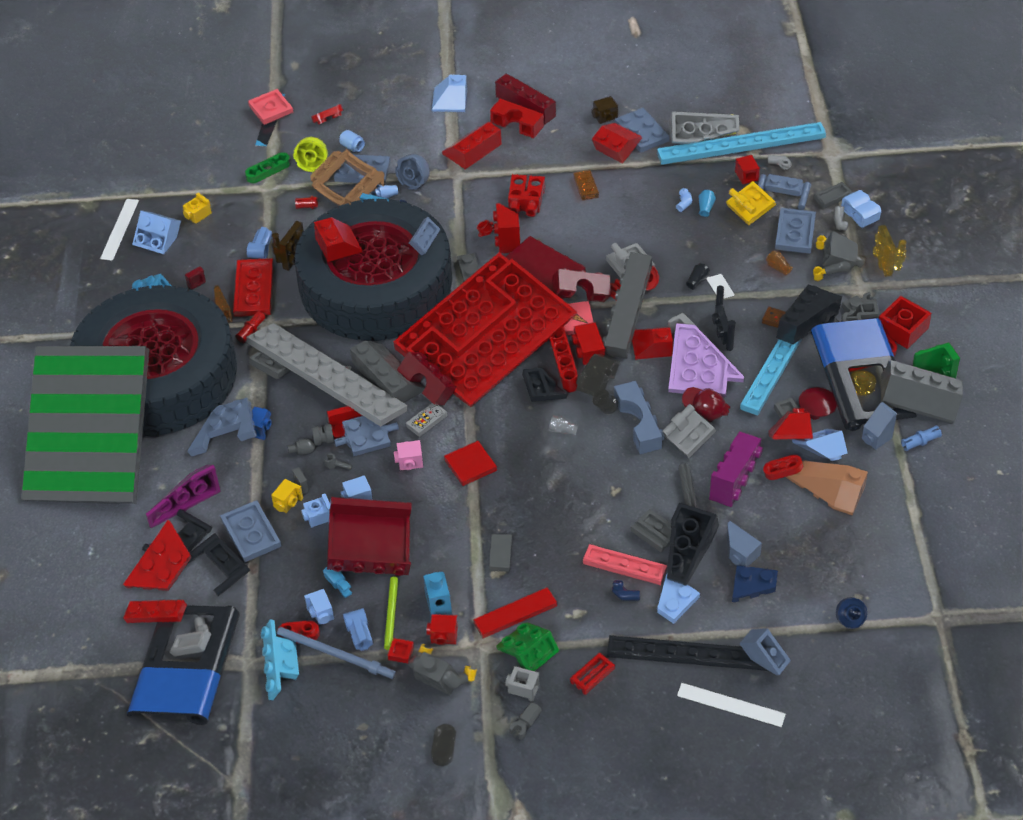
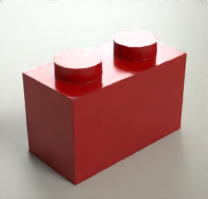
M596 322L574 326V334H571L573 345L577 346V358H581L583 365L605 361V347Z

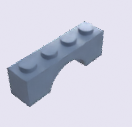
M636 381L614 386V400L619 411L632 414L641 421L633 428V441L639 454L662 449L664 434L662 429H659L657 426L656 416L651 414V407L649 402L644 399L643 389L638 387Z

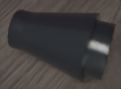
M703 263L694 266L686 282L688 288L694 290L709 277L710 269Z

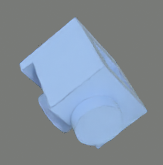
M322 494L321 498L303 503L304 509L301 510L304 521L308 520L311 528L329 522L330 503L326 494Z
M324 589L304 595L307 610H309L311 618H316L318 625L334 620L332 606Z

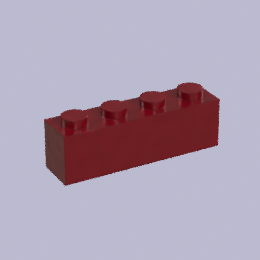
M507 73L495 81L497 98L544 114V125L556 117L555 100Z

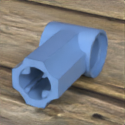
M261 227L257 230L253 242H249L247 246L248 258L267 259L272 231L267 227Z
M364 608L343 614L347 631H350L355 649L363 651L373 645Z

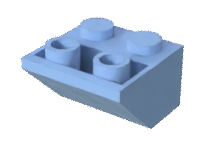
M140 211L132 245L165 254L177 238L181 221L153 212Z

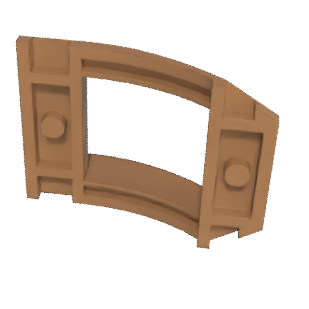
M348 149L343 153L340 151L333 152L310 175L313 182L312 187L339 206L346 203L351 205V202L360 200L362 193L369 194L375 190L378 184L384 187L383 171L379 172L374 167L361 161L350 153ZM345 162L364 177L345 197H342L326 187L324 183Z

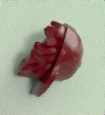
M690 387L685 390L682 396V404L685 408L691 404L695 411L709 422L722 416H728L730 406L725 403L722 395L713 389L705 388L702 390Z

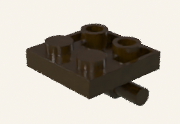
M295 221L281 241L278 233L272 234V252L275 255L276 262L282 263L284 270L289 271L295 265L296 247L304 232L302 222Z

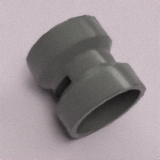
M331 424L321 428L318 426L312 427L315 446L321 445L324 442L328 444L334 443Z

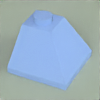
M449 75L434 88L432 112H465L467 98L466 75Z
M824 429L812 433L813 439H792L794 444L822 458H828L830 461L839 460L842 458L841 455L848 453L841 430Z

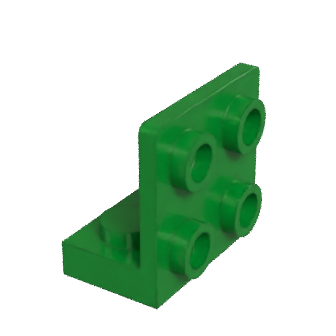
M948 342L916 352L912 366L956 379L960 357Z
M528 622L520 624L514 632L505 636L496 645L499 651L516 657L521 668L531 671L537 670L559 652V648L550 630Z

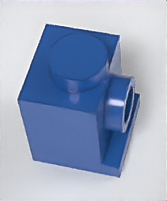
M254 407L252 410V420L255 423L254 430L257 434L254 438L265 440V432L271 427V412L265 408Z

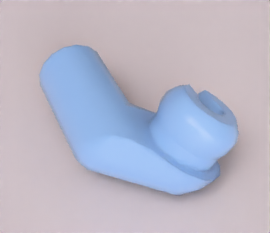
M687 188L679 191L681 202L676 205L679 212L684 211L692 203L691 193L688 192Z

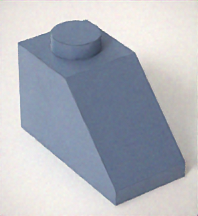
M884 402L879 404L863 428L862 439L875 450L891 440L894 432L897 413Z
M729 521L726 533L729 559L735 565L748 567L761 555L762 543Z
M768 628L751 629L739 643L752 661L775 675H780L791 661Z

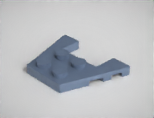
M248 398L219 405L211 412L188 449L191 457L205 453L210 438L235 430H239L237 437L240 441L256 437L255 423L252 420V407Z

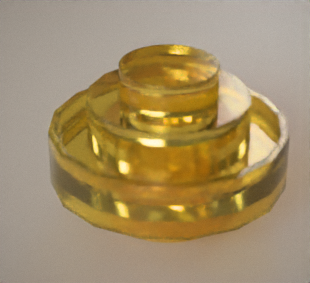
M856 371L850 375L857 395L867 396L875 391L877 382L873 374L867 371Z

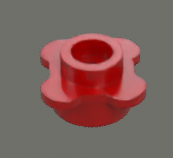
M488 220L480 222L477 225L478 236L482 237L491 234L494 229L492 226L493 222Z

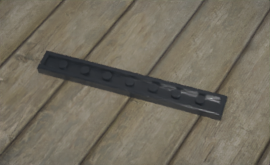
M609 635L607 657L769 671L752 661L740 646Z

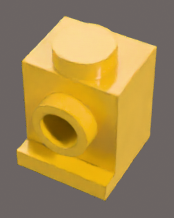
M197 193L194 199L183 205L184 216L195 224L212 214L209 200L200 193Z
M284 479L271 495L273 507L279 512L287 513L291 507L296 505L298 500H303L301 486Z

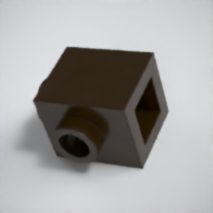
M612 96L593 101L592 116L594 119H597L599 124L618 118V105Z

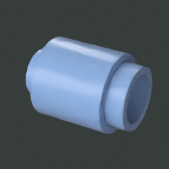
M346 130L340 135V144L349 150L360 152L364 148L365 142L363 138L354 132Z

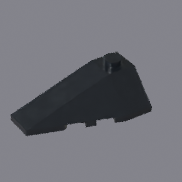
M678 504L671 519L667 580L687 586L719 527L717 514L686 504Z

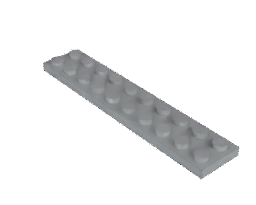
M275 323L247 336L248 344L340 402L350 406L380 427L407 412V405L395 397H391L384 390Z

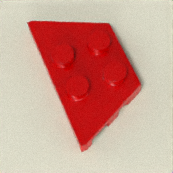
M167 520L123 583L126 588L138 587L147 590L169 591L192 557L171 521Z

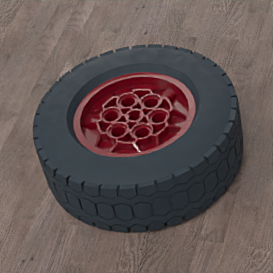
M364 199V202L358 200L351 202V205L346 203L338 206L339 209L335 207L327 211V213L319 216L317 220L315 219L309 225V228H306L298 241L295 252V270L301 301L309 316L322 328L333 334L335 333L345 338L347 336L349 339L359 340V337L362 341H372V338H374V341L385 340V337L387 339L397 338L398 334L401 336L450 294L452 267L449 241L441 224L428 212L415 205L412 206V204L403 201L400 204V201L389 199V202L387 199H376V201L374 199ZM332 217L349 225L362 248V252L327 262L315 238L314 222ZM429 217L440 228V231L427 252L421 255L409 242L422 221Z
M154 285L151 288L149 286L139 287L138 291H136V288L125 291V294L119 293L113 296L112 299L109 298L102 302L101 306L98 305L91 310V314L88 313L76 328V332H74L70 346H146L149 349L142 436L143 434L145 436H156L157 432H159V435L169 434L171 430L174 433L183 430L184 426L188 428L197 424V420L201 422L217 406L222 405L234 386L237 373V359L228 321L218 305L212 300L210 301L203 294L200 295V293L191 289L189 291V289L183 287L176 288V286L165 285L163 288V285Z

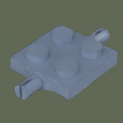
M364 416L342 422L345 437L334 439L336 447L347 444L351 448L353 456L390 447L388 432L399 430V426L396 422L388 425L384 424L380 427Z

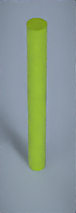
M397 577L390 578L384 649L386 650L390 649L394 634L398 588Z

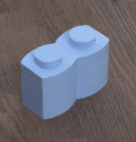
M858 190L842 198L841 206H844V212L852 217L860 227L863 228L880 220V206L871 201L868 194Z

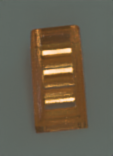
M215 285V304L222 310L228 323L233 322L231 309L218 285Z

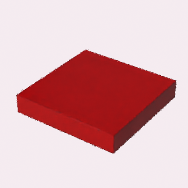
M479 441L444 455L445 462L462 486L497 471V466Z

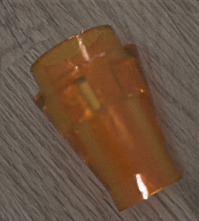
M774 250L766 258L768 266L783 273L785 276L793 269L781 252Z

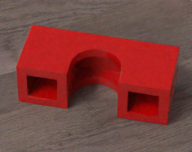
M501 98L490 109L491 123L505 128L509 123L518 122L519 133L525 136L535 138L544 127V114Z

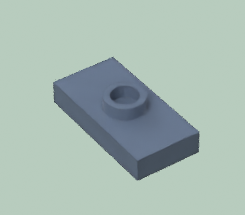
M429 217L425 218L409 244L421 255L425 254L439 233L440 228Z

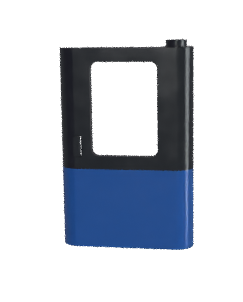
M878 318L825 323L811 329V335L844 428L850 431L860 429L861 425L869 420L874 411H863L848 369L881 366L884 371L890 360L896 361L882 322ZM901 408L892 409L897 413L896 420L917 417L915 412Z
M186 606L183 615L214 616L209 631L211 633L210 639L198 662L163 661L175 622H157L127 711V716H131L132 713L185 715L191 723L196 725L207 724L240 613L233 606Z

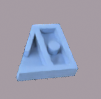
M666 574L657 613L674 624L700 598V593L689 585L686 586L667 580Z

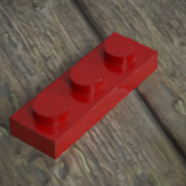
M184 600L130 601L123 619L126 623L181 622L187 604Z

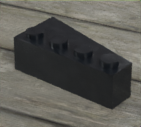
M808 284L780 319L776 338L790 344H795L807 336L813 327L822 322L826 323L831 316L835 317L839 314L842 296Z

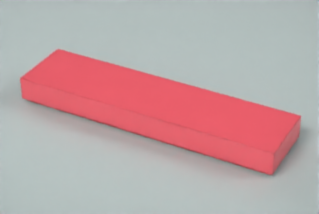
M589 544L583 558V564L658 585L662 584L667 571V565Z

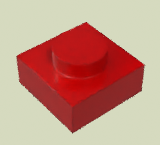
M393 638L387 655L388 660L409 664L414 642Z

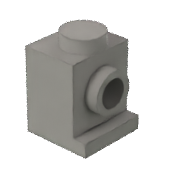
M514 666L512 674H508L505 686L508 687V693L529 698V701L533 702L539 687V673Z

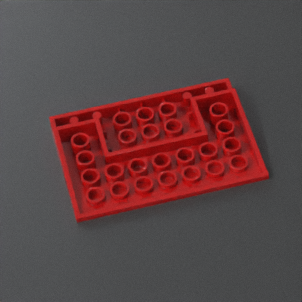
M499 252L393 341L395 350L404 357H406L408 352L423 353L429 363L436 365L440 369L439 372L448 376L452 380L451 383L456 386L453 394L472 407L575 317L577 311L513 259L508 260Z

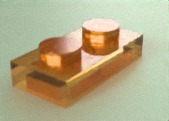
M590 170L573 173L582 201L599 198V192Z

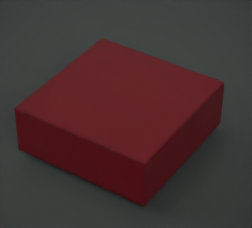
M200 266L185 274L187 286L191 290L206 283L204 270Z

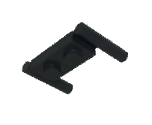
M719 285L717 286L715 313L712 314L713 324L717 325V337L721 338L723 345H726V350L732 351L736 322L734 320H727L723 307L724 287Z
M179 509L177 516L189 523L178 535L188 552H190L207 533L211 532L212 526ZM145 544L142 550L146 552L150 545Z
M215 533L190 552L192 558L187 563L189 564L201 553L205 552L206 556L228 577V579L213 590L217 596L221 595L250 572L249 567Z

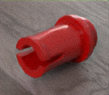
M311 196L309 198L295 199L296 209H315L318 207L317 197Z

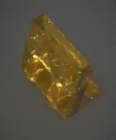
M886 225L878 226V232L875 234L876 244L873 247L874 257H877L879 269L883 270L885 277L892 276L893 268L898 271L902 269L907 252L905 249L906 241L900 240L898 248H896Z

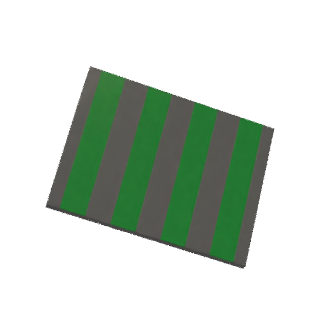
M36 346L21 500L137 504L149 349L146 346Z

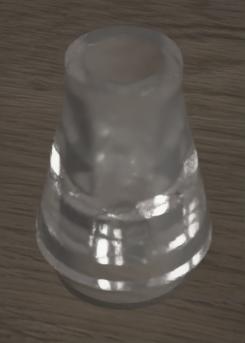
M559 414L558 416L553 415L549 430H552L553 433L574 436L578 429V424L569 421Z

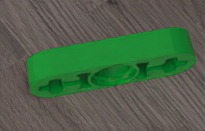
M278 153L247 168L245 171L247 182L257 183L290 166L289 155L287 153Z

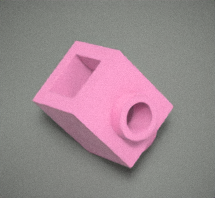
M420 440L397 443V451H394L395 463H399L400 470L423 468Z

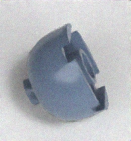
M409 154L397 161L398 165L395 167L396 177L402 185L410 186L407 189L415 190L427 182L430 168L422 156Z

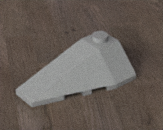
M672 112L669 119V138L672 143L691 144L739 132V115Z

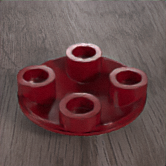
M809 388L803 391L799 397L800 408H805V411L810 413V418L813 420L828 416L837 409L832 392L824 388Z

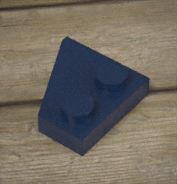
M737 565L732 602H739V598L747 596L754 598L761 594L775 592L778 570Z

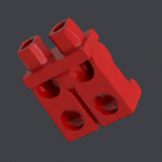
M512 174L508 195V208L517 214L520 211H524L530 217H535L536 213H540L542 197L545 192V177L529 175V180H527V175ZM515 180H522L523 183L515 184ZM539 181L540 185L534 186L532 182Z

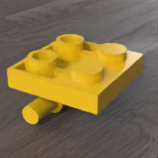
M754 181L739 192L732 188L729 191L732 197L726 201L727 206L748 225L776 206L775 200Z

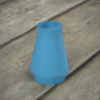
M703 190L699 194V214L703 217H707L710 214L716 200L714 192Z

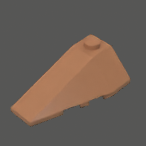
M802 461L804 465L802 471L786 477L799 487L811 491L817 499L821 498L826 501L832 509L853 516L865 489L868 472L848 465Z

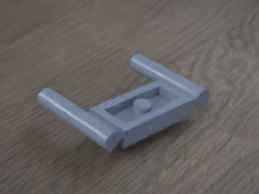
M761 174L757 184L765 191L801 196L798 204L799 210L805 209L811 188V183H803L801 179L769 174L768 177L765 174Z

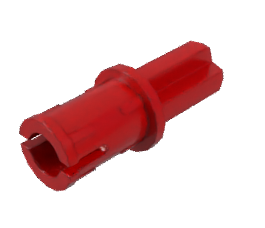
M258 311L250 321L244 323L243 328L235 335L236 339L239 342L245 343L247 336L257 332V327L265 319V315Z

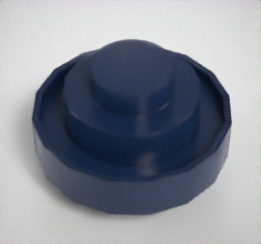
M853 597L841 600L835 612L838 622L844 627L851 629L863 625L868 614L864 602Z

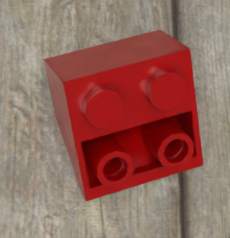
M496 203V211H493V221H497V223H494V234H498V236H495V247H499L501 254L510 253L520 245L519 215L502 204Z

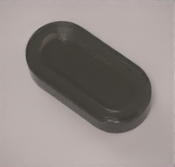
M442 724L435 729L431 757L432 761L438 766H446L453 760L456 744V730L453 726Z

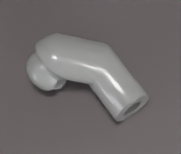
M768 155V164H777L785 170L791 167V161L786 156Z
M835 206L834 221L836 229L839 231H846L848 229V222L843 221L844 206Z
M204 617L194 619L196 632L210 631V626L205 624Z

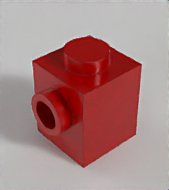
M748 155L736 158L735 172L742 185L759 181L760 168L754 157Z
M432 614L431 623L427 622V635H430L431 644L456 645L458 632L457 615Z

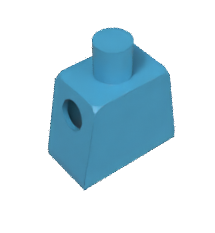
M444 572L424 575V590L431 617L432 614L452 615L450 594ZM441 599L442 605H436L435 602Z

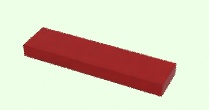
M547 587L473 619L474 625L484 639L557 607V601Z

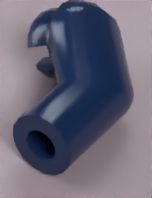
M615 580L612 583V592L620 600L640 601V590H627L623 587L624 584L621 580Z

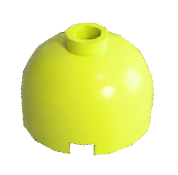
M305 137L296 145L293 157L299 168L304 171L314 172L327 159L328 150L322 140L316 137Z

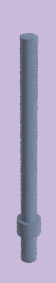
M278 628L277 635L368 669L369 673L380 674L391 679L395 677L396 671L381 666V663L373 660L371 662L286 628Z

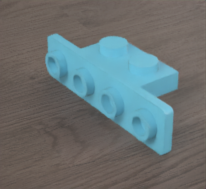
M270 619L261 630V638L264 645L262 654L265 656L266 691L268 692V699L274 700L281 691L280 677L296 680L299 676L296 642L288 638L276 637L275 620Z

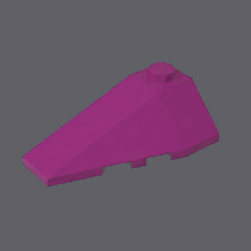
M205 465L189 473L146 513L149 527L153 528L176 516L179 509L185 511L221 492L214 465Z

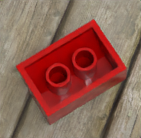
M487 122L443 150L442 154L466 170L502 145L501 129Z

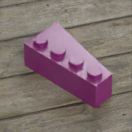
M739 431L730 446V450L724 454L723 462L720 461L717 465V472L713 471L711 475L709 500L732 507L735 500L738 501L740 499L741 488L747 485L748 474L754 471L756 466L755 460L762 455L761 438Z

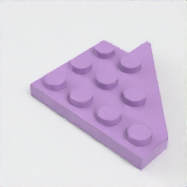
M676 323L668 392L683 394L690 387L702 390L710 388L726 398L727 381L743 382L744 376L695 325Z

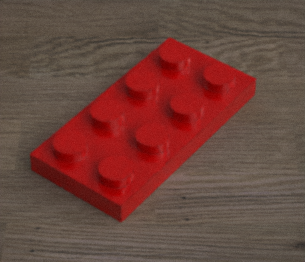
M273 258L237 260L233 307L234 317L254 316L258 311L264 315H271Z

